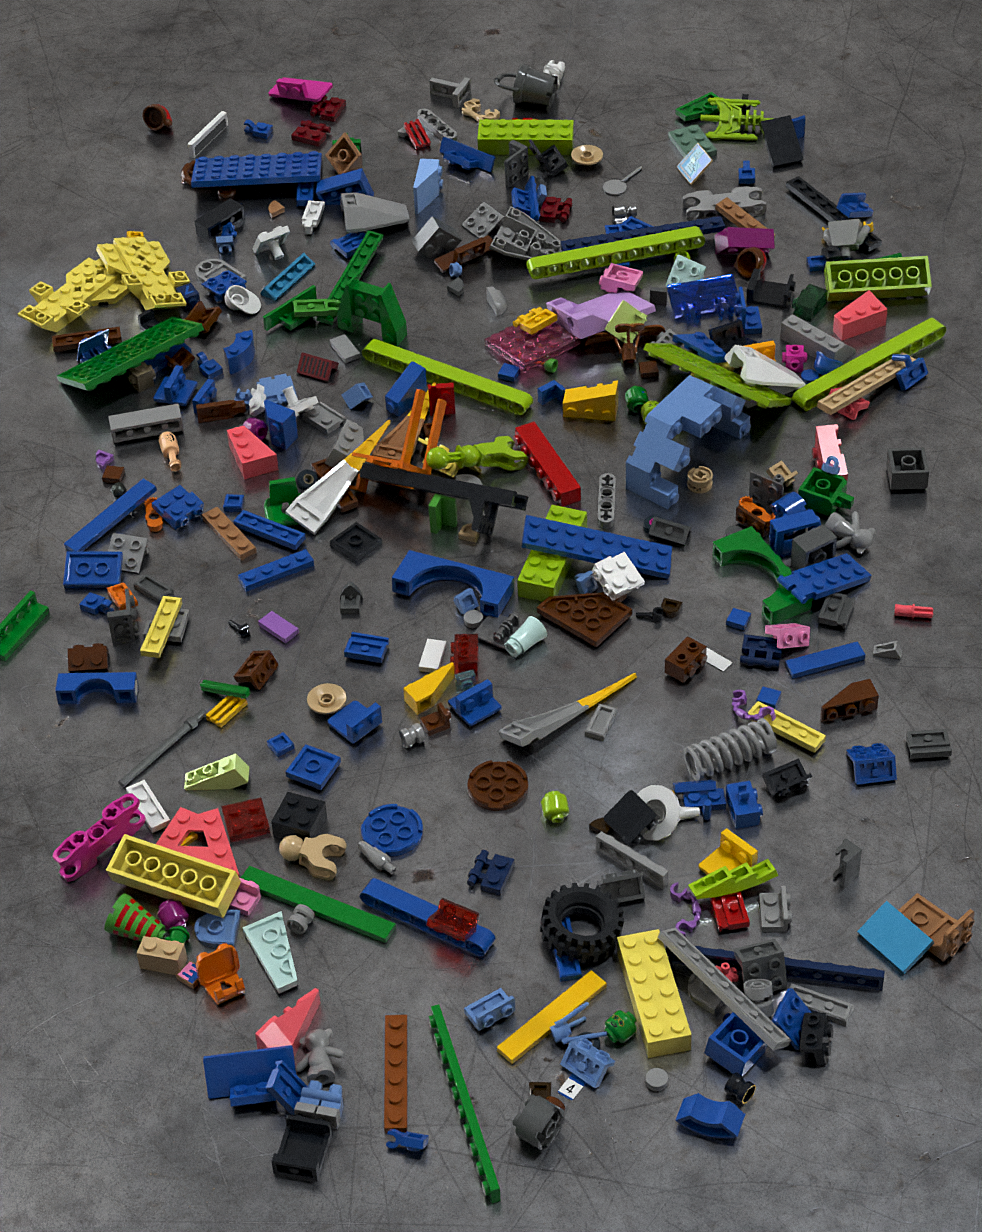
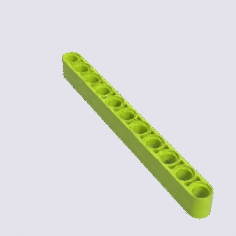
M693 226L530 258L526 262V266L533 279H542L609 266L611 263L619 264L702 247L706 240L700 228Z
M929 318L799 388L793 394L792 401L805 411H809L817 406L819 400L828 396L831 389L844 387L891 360L893 354L905 353L909 356L941 339L947 329L936 319Z
M372 339L362 350V356L367 361L403 373L413 361L426 368V382L431 384L434 382L436 384L454 382V392L517 415H523L533 404L532 396L526 392L377 339Z

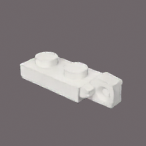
M308 201L302 217V226L305 228V234L311 235L313 227L319 225L325 208V202Z

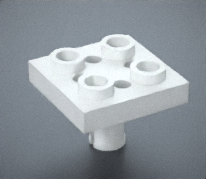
M278 226L269 233H260L252 248L254 254L270 249L275 260L284 257L279 245L285 243L290 233L288 226Z
M293 386L282 390L289 404L286 407L294 410L296 417L303 411L312 410L314 408L313 405L319 403L316 396L298 400Z

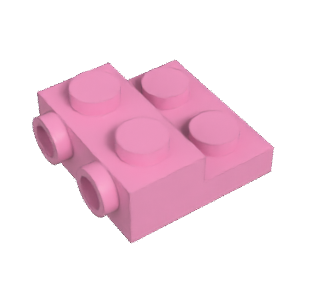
M611 263L608 269H605L604 274L601 275L599 285L602 290L608 293H617L619 288L625 291H634L642 279L643 271Z

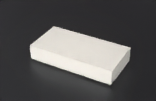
M427 639L419 664V671L432 673L440 669L447 646L446 641Z

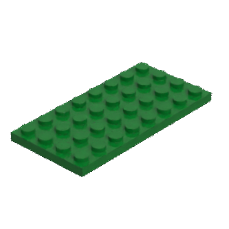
M171 317L57 375L58 381L91 391L97 387L96 385L111 381V378L115 375H122L126 373L127 369L136 368L141 365V362L154 359L156 354L167 352L174 345L183 344L185 339L198 336L199 332L203 331L204 328L202 323Z

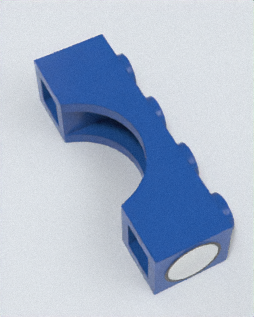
M136 672L58 673L55 692L58 704H78L84 696L93 692L108 693L115 698L116 703H136L138 680Z

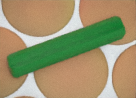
M203 680L200 683L201 690L205 692L247 699L251 694L248 687L210 680Z

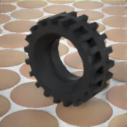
M572 883L571 888L562 885L560 892L553 890L551 897H547L545 905H543L540 922L543 942L549 941L547 948L550 951L556 949L557 956L560 958L563 955L569 956L568 961L573 962L574 958L580 959L581 963H586V959H592L593 963L598 962L599 956L606 959L609 956V951L614 953L616 950L617 937L621 936L624 918L622 917L624 911L623 908L618 909L619 901L617 899L612 901V894L610 892L602 893L599 886L592 889L589 888L588 883H584V887H578L577 883ZM571 915L587 916L598 923L601 931L595 935L588 936L575 934L568 931L562 925V920Z

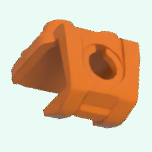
M223 943L211 953L202 952L197 956L195 967L198 981L204 986L206 992L217 1005L245 993L243 979H239L237 974L240 964L238 953L234 946ZM225 983L231 987L222 991L221 984Z

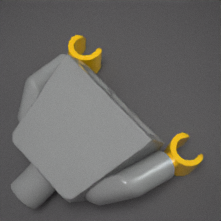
M860 219L828 222L829 228L825 229L822 227L823 239L828 246L838 247L844 260L850 259V251L858 250L859 245L864 242L868 233L874 230L873 222L866 224V221H864L862 227Z

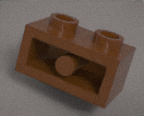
M687 636L665 659V673L684 683L707 661V646Z

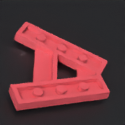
M180 807L156 845L234 870L239 876L218 808L197 814ZM190 832H204L208 847L181 846V844Z

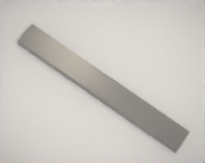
M671 928L660 931L658 938L773 1051L789 1046L791 1039L678 929Z

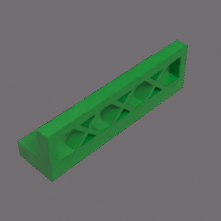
M31 590L0 623V660L6 661L49 613L47 606L37 603L36 594Z

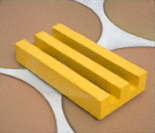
M226 696L206 714V719L222 728L247 705V700Z

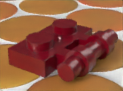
M325 95L312 106L310 115L312 117L320 115L321 120L335 122L346 106V100L337 97H331L330 100H327Z
M302 120V127L298 126L291 134V138L294 141L320 147L326 139L325 132L330 133L331 127L323 123L316 124L310 120Z
M546 197L540 211L539 221L555 223L556 219H560L561 222H566L570 215L569 211L573 206L572 199L567 198L566 201L561 202V198Z

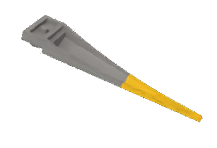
M636 673L576 702L539 715L513 721L498 731L499 736L522 747L533 744L637 678Z

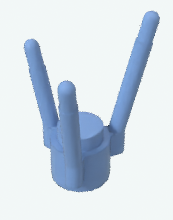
M585 1002L562 1019L554 1022L555 1025L550 1027V1031L556 1043L562 1041L563 1045L570 1043V1041L580 1038L593 1039L607 1036V1032L569 1037V1035H572L570 1028L584 1022L587 1018L584 1016L569 1024L567 1021L589 1006V1002Z

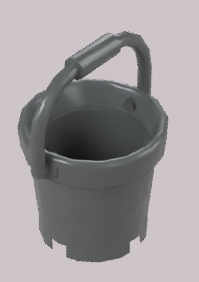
M523 63L520 65L517 74H498L494 79V83L502 89L513 91L512 101L514 104L530 103L551 107L556 95L555 85L558 84V77L533 69L530 65ZM503 77H515L513 87L499 82Z

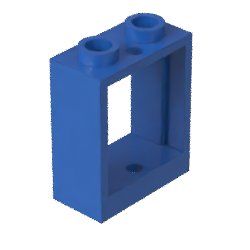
M811 509L770 520L769 545L774 553L779 555L780 558L790 556L792 554V539L784 541V534L808 528V531L821 526L819 516H816Z

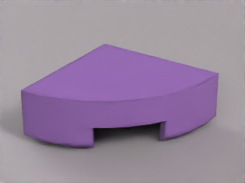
M98 450L96 452V463L100 469L105 470L106 466L114 460V456Z

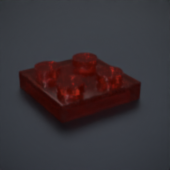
M261 797L221 806L230 842L270 833Z

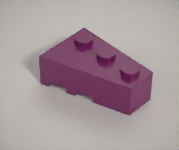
M727 227L715 235V255L739 254L749 247H757L765 254L775 249L774 229Z

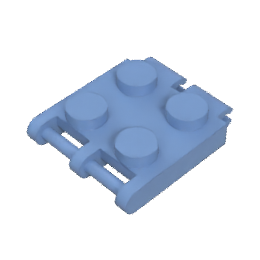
M286 374L274 376L275 379H271V377L261 378L259 382H256L264 386L266 400L279 405L288 403L282 392L283 389L293 386L295 391L291 376Z

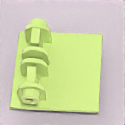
M622 300L606 325L605 330L622 342L627 343V332L617 333L615 326L623 323L644 324L645 321L647 322L646 318L648 316ZM630 332V343H633L636 334H639L638 332Z

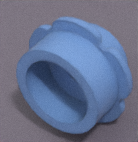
M458 262L450 264V276L458 278L462 274V266Z

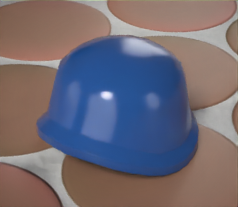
M817 351L813 367L818 374L824 376L844 365L841 361L830 359Z

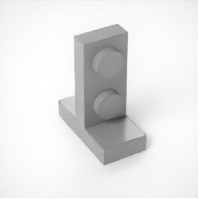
M465 77L460 84L437 78H431L429 81L430 94L451 98L453 107L456 108L460 107L471 92L470 78Z

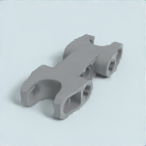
M747 186L734 188L731 193L714 195L709 190L696 191L684 195L682 201L683 207L687 208L686 219L688 221L723 216L715 207L717 203L726 197L752 217L763 215L766 213L767 208L766 202L762 200V189ZM753 192L759 193L756 197H750ZM690 198L695 199V202L687 203L686 201ZM756 206H763L759 211L754 210ZM698 212L697 216H690L691 213Z

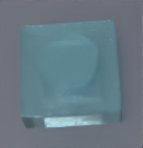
M473 669L454 674L457 693L464 692L476 685V675Z

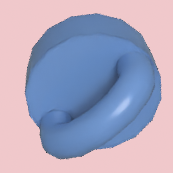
M829 456L821 467L822 471L838 475L841 468L835 456Z

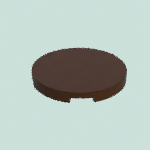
M486 761L475 767L470 773L467 783L468 794L475 804L484 809L492 811L507 810L517 806L526 797L528 777L519 765L511 761Z

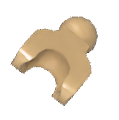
M322 834L316 838L305 837L304 841L296 835H289L280 842L279 851L282 857L288 861L299 860V865L305 866L313 877L332 880L336 876L337 868L334 862L325 858L328 856H342L347 845L344 839L330 834Z

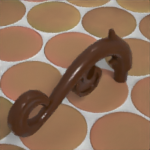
M195 160L186 163L182 168V184L186 182L191 186L192 177L190 174H193ZM235 186L197 187L218 188V195L222 198L233 197L236 193ZM222 187H227L229 190L223 191Z

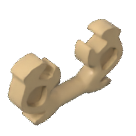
M475 98L466 101L464 108H461L463 115L472 117L478 123L479 119H500V112L497 109H494V112H490V109L485 111V115L477 114L476 112L481 110L480 100Z

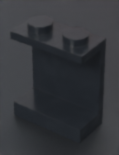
M754 269L747 287L746 303L787 308L788 302L792 301L793 292H795L796 282L793 281L794 274H790L788 283L783 284L760 280L761 269Z

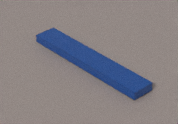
M143 478L64 543L65 548L69 551H84L155 493L157 491L156 486Z

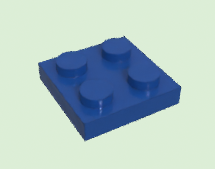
M305 744L286 770V777L322 790L340 765L341 757Z

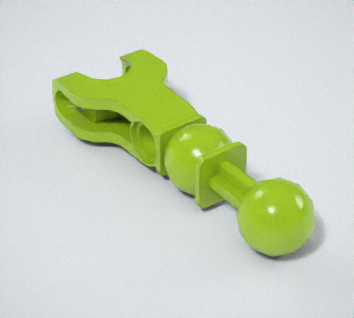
M498 436L494 442L465 445L462 447L457 445L455 452H447L441 447L432 448L427 453L426 461L428 466L434 470H441L448 463L455 462L460 469L463 467L471 468L475 465L480 467L482 465L483 467L498 466L514 471L525 468L528 463V457L522 451L512 450L515 442L510 436Z

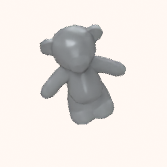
M856 511L852 513V524L836 512L832 513L825 523V526L835 536L842 538L837 541L836 549L852 542L857 548L858 554H862L864 550L871 546L874 538L873 535L876 533L874 528L860 529L859 514Z
M331 1028L326 1030L314 1029L309 1031L306 1037L300 1039L301 1045L306 1046L309 1052L296 1065V1071H303L309 1064L310 1068L307 1073L308 1083L314 1080L319 1081L323 1086L335 1080V1072L328 1056L341 1058L344 1056V1052L341 1049L328 1046L329 1039L333 1035Z

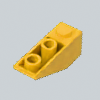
M451 662L442 666L440 669L425 675L423 678L403 688L404 701L417 715L434 707L455 677L454 663Z

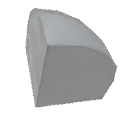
M486 287L487 302L497 316L503 314L507 309L504 295L494 287Z

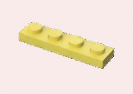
M162 597L141 647V656L160 658L182 606V598Z
M757 701L748 711V715L758 714L760 708L767 707V705ZM775 709L776 718L774 721H772L770 714L764 716V719L770 724L774 733L814 753L826 741V735Z

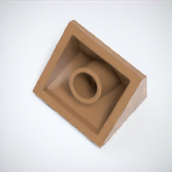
M343 133L325 155L339 175L362 168V154L347 133Z

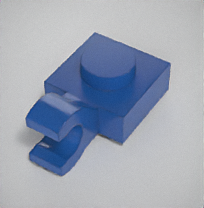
M248 119L244 122V125H247L244 132L252 133L255 137L267 139L273 131V125L260 122L254 124L253 121Z
M743 161V168L738 169L739 184L755 183V168H750V161Z
M204 352L196 354L199 358L197 360L199 371L207 379H212L223 373V368L214 359L208 360Z
M91 592L79 604L81 610L95 615L99 611L106 615L107 612L114 611L113 608H110L112 601Z
M396 1129L388 1131V1135H393L396 1138L395 1142L388 1141L386 1143L388 1148H395L400 1144L401 1146H406L410 1151H420V1149L423 1150L428 1145L429 1135L408 1131L404 1133Z

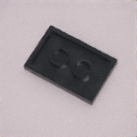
M791 115L759 123L772 168L804 160Z

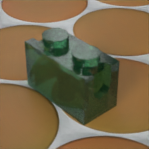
M809 284L801 291L799 297L794 299L792 303V308L795 309L793 315L812 322L827 304L828 290Z

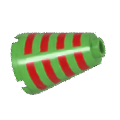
M122 894L112 908L115 910L113 914L109 913L104 930L110 934L137 941H142L143 936L157 937L164 940L167 934L165 926L130 895Z

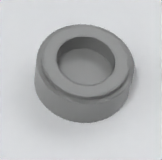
M469 610L464 614V624L469 628H478L483 622V615L478 610Z
M661 1068L650 1069L646 1074L647 1087L652 1091L664 1090L668 1085V1074Z

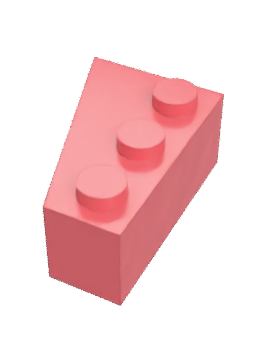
M868 290L834 315L833 332L843 341L885 326L888 309Z
M245 426L227 430L229 447L244 480L279 470L277 454Z

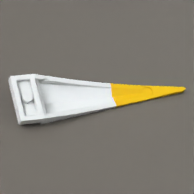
M387 420L353 452L370 455L388 428L390 420ZM352 453L349 454L325 476L299 495L285 511V514L315 535L322 525L327 522L367 459L356 458L352 456Z

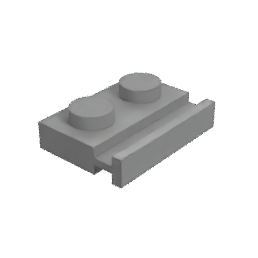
M319 402V405L314 406L312 410L302 414L303 420L327 435L340 427L341 423L346 422L345 416L322 402Z

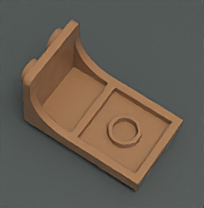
M917 893L898 910L934 941V944L928 951L943 962L949 956H954L963 943H968L972 938V926L975 923V912L972 909H969L959 920H956Z

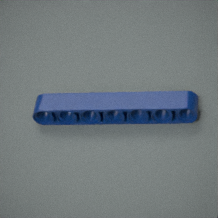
M372 878L359 895L362 902L480 957L486 954L496 939L489 929L376 878Z

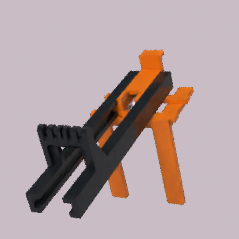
M416 389L401 459L398 461L352 452V456L367 459L366 462L371 464L363 463L361 474H358L356 486L350 485L349 488L366 493L368 481L379 484L469 500L473 514L471 529L475 532L491 536L499 506L526 511L529 497L517 494L516 491L431 475L432 468L428 466L426 457L430 449L437 447L447 404L442 399L437 400L423 467L421 469L411 465V456L425 398V391Z

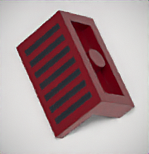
M302 352L297 373L329 381L332 368L338 369L339 363Z

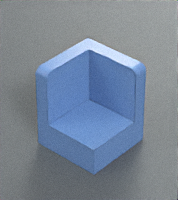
M358 383L341 394L349 409H353L361 402L369 401L373 398L365 383Z

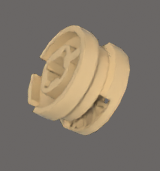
M699 466L696 469L695 467L691 468L687 475L688 488L695 493L709 491L713 484L712 471L704 466Z

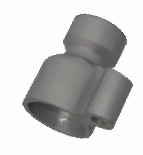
M623 204L612 205V218L615 224H622L630 216L637 218L636 205H629L628 207Z

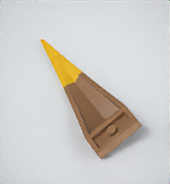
M428 390L425 393L411 458L413 457L417 440L429 409ZM411 411L387 436L377 443L372 456L398 461L401 459Z

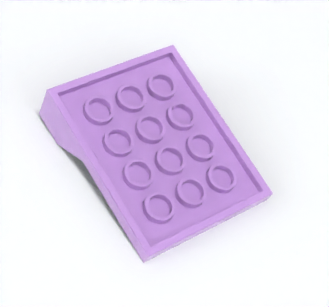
M619 289L617 293L611 292L581 304L573 303L564 298H558L546 303L547 309L557 314L558 320L553 324L579 339L604 331L622 300L646 315L656 312L654 304L623 289Z

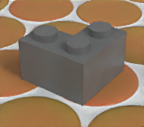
M433 216L412 239L417 251L429 258L440 246L452 252L462 241L456 229Z

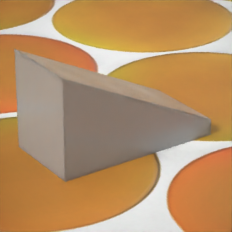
M897 641L874 645L873 655L901 659L902 649Z

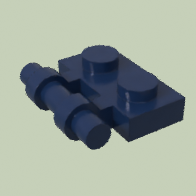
M744 634L742 654L749 655H741L740 663L752 667L760 665L771 669V667L779 668L780 660L772 658H781L782 649L777 648V639L772 637ZM755 655L766 656V658L755 657Z
M482 850L475 858L474 868L468 873L467 884L473 887L476 882L481 883L482 891L501 896L515 865V859L495 854L493 859L490 860L487 858L489 852ZM482 868L488 869L486 874L481 873Z

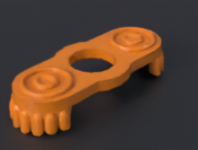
M750 496L740 498L739 505L751 513L753 511H760L762 515L757 517L766 522V527L770 526V520L775 519L774 513L770 515L764 508L757 506L753 503V498H750Z
M150 497L144 503L146 507L145 519L148 522L147 527L152 532H158L163 528V518L160 515L157 519L149 518L152 514H158L152 508V502L157 500L156 497Z

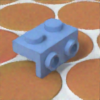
M499 988L465 1007L464 1013L476 1029L480 1031L483 1028L492 1026L494 1022L501 1018L510 1016L515 1011V998L513 996L508 997L502 988Z

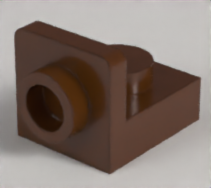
M442 703L437 704V712L420 718V724L428 736L450 728L451 713L448 708H444Z

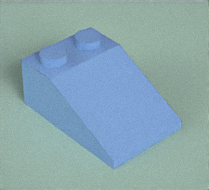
M420 159L413 186L415 214H419L439 196L440 189H443V179L440 177L442 176L443 167L440 166L439 159Z

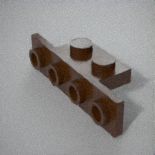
M489 235L481 237L434 259V263L442 273L449 270L451 263L458 262L461 265L492 251L489 247L493 239Z

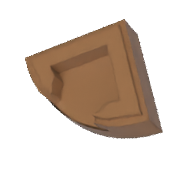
M276 200L272 201L268 207L270 217L274 218L284 213L285 207Z

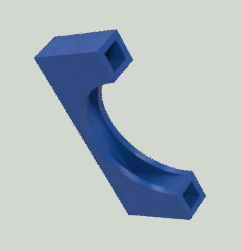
M411 550L408 551L392 576V592L410 596L420 586L432 581L456 580L464 582L475 588L481 595L480 612L482 615L497 618L514 592V576Z

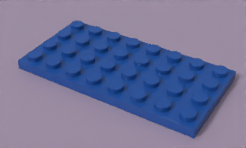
M311 151L305 154L295 152L293 154L278 153L277 155L262 154L261 156L249 154L245 157H239L238 155L225 158L223 156H216L214 158L199 157L195 161L191 186L195 188L320 181L322 153Z

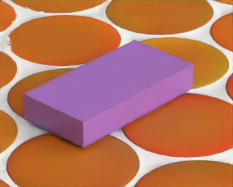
M273 611L258 621L261 628L285 644L299 634L297 627Z

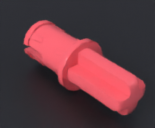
M895 604L894 616L912 617V619L914 617L932 618L933 608L915 606V604Z

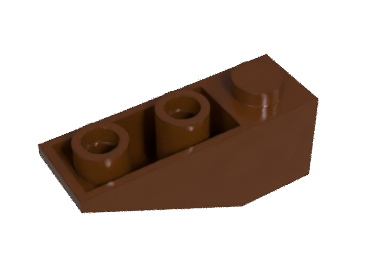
M871 679L851 683L821 706L820 721L834 720L877 709L879 695Z

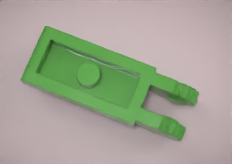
M334 299L294 300V317L328 315L337 317L341 302Z

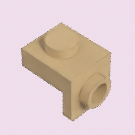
M783 461L778 462L766 471L771 479L777 474H781L784 478L783 486L786 485V487L792 485L796 481L794 478L798 475L797 471L791 473Z

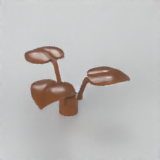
M623 323L615 326L617 333L627 332V343L623 344L622 348L617 338L609 332L588 336L585 346L596 342L614 340L619 349V354H622V362L633 363L636 361L640 336H658L662 331L664 333L666 331L662 325L644 326L642 323ZM630 332L639 333L636 336L634 346L633 343H630Z

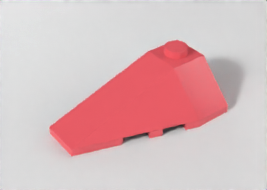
M314 988L298 999L296 1006L293 1008L286 1007L283 1015L270 1018L255 1033L257 1048L265 1049L292 1045L295 1057L301 1044L300 1039L305 1036L321 1003L319 990Z

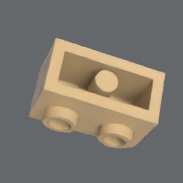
M143 936L137 951L140 969L176 975L185 966L187 961L185 944L179 941H168L157 937Z

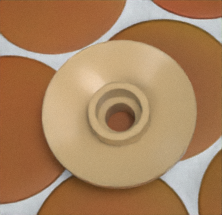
M581 145L573 149L571 158L580 165H593L602 160L603 152L600 148L593 145Z
M326 683L314 687L308 693L307 703L309 708L316 713L332 714L343 708L347 698L343 688L335 684Z

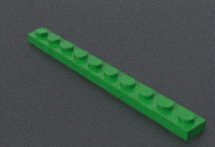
M440 1005L431 1006V1016H428L431 1029L435 1028L436 1030L434 1039L436 1046H441L442 1049L440 1051L442 1064H447L448 1069H445L448 1082H453L454 1087L451 1090L454 1101L458 1100L460 1104L457 1106L460 1119H465L466 1122L463 1127L466 1138L470 1137L472 1143H469L471 1154L473 1157L477 1156L478 1159L476 1168L478 1175H483L484 1178L482 1182L485 1196H490L492 1203L501 1201L500 1187Z

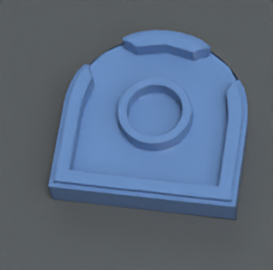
M228 909L224 918L209 913L199 917L194 926L197 940L202 945L211 948H217L223 943L235 947L241 915L240 910Z

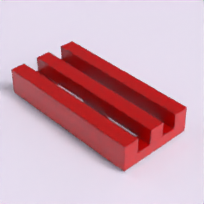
M415 119V122L412 120L409 124L407 122L404 123V128L416 150L431 145V141L419 119ZM411 127H412V129H413V131H414V133H415L417 139L419 140L420 145L418 144L416 138L414 137V135H413V133H412V131H411V129H410Z

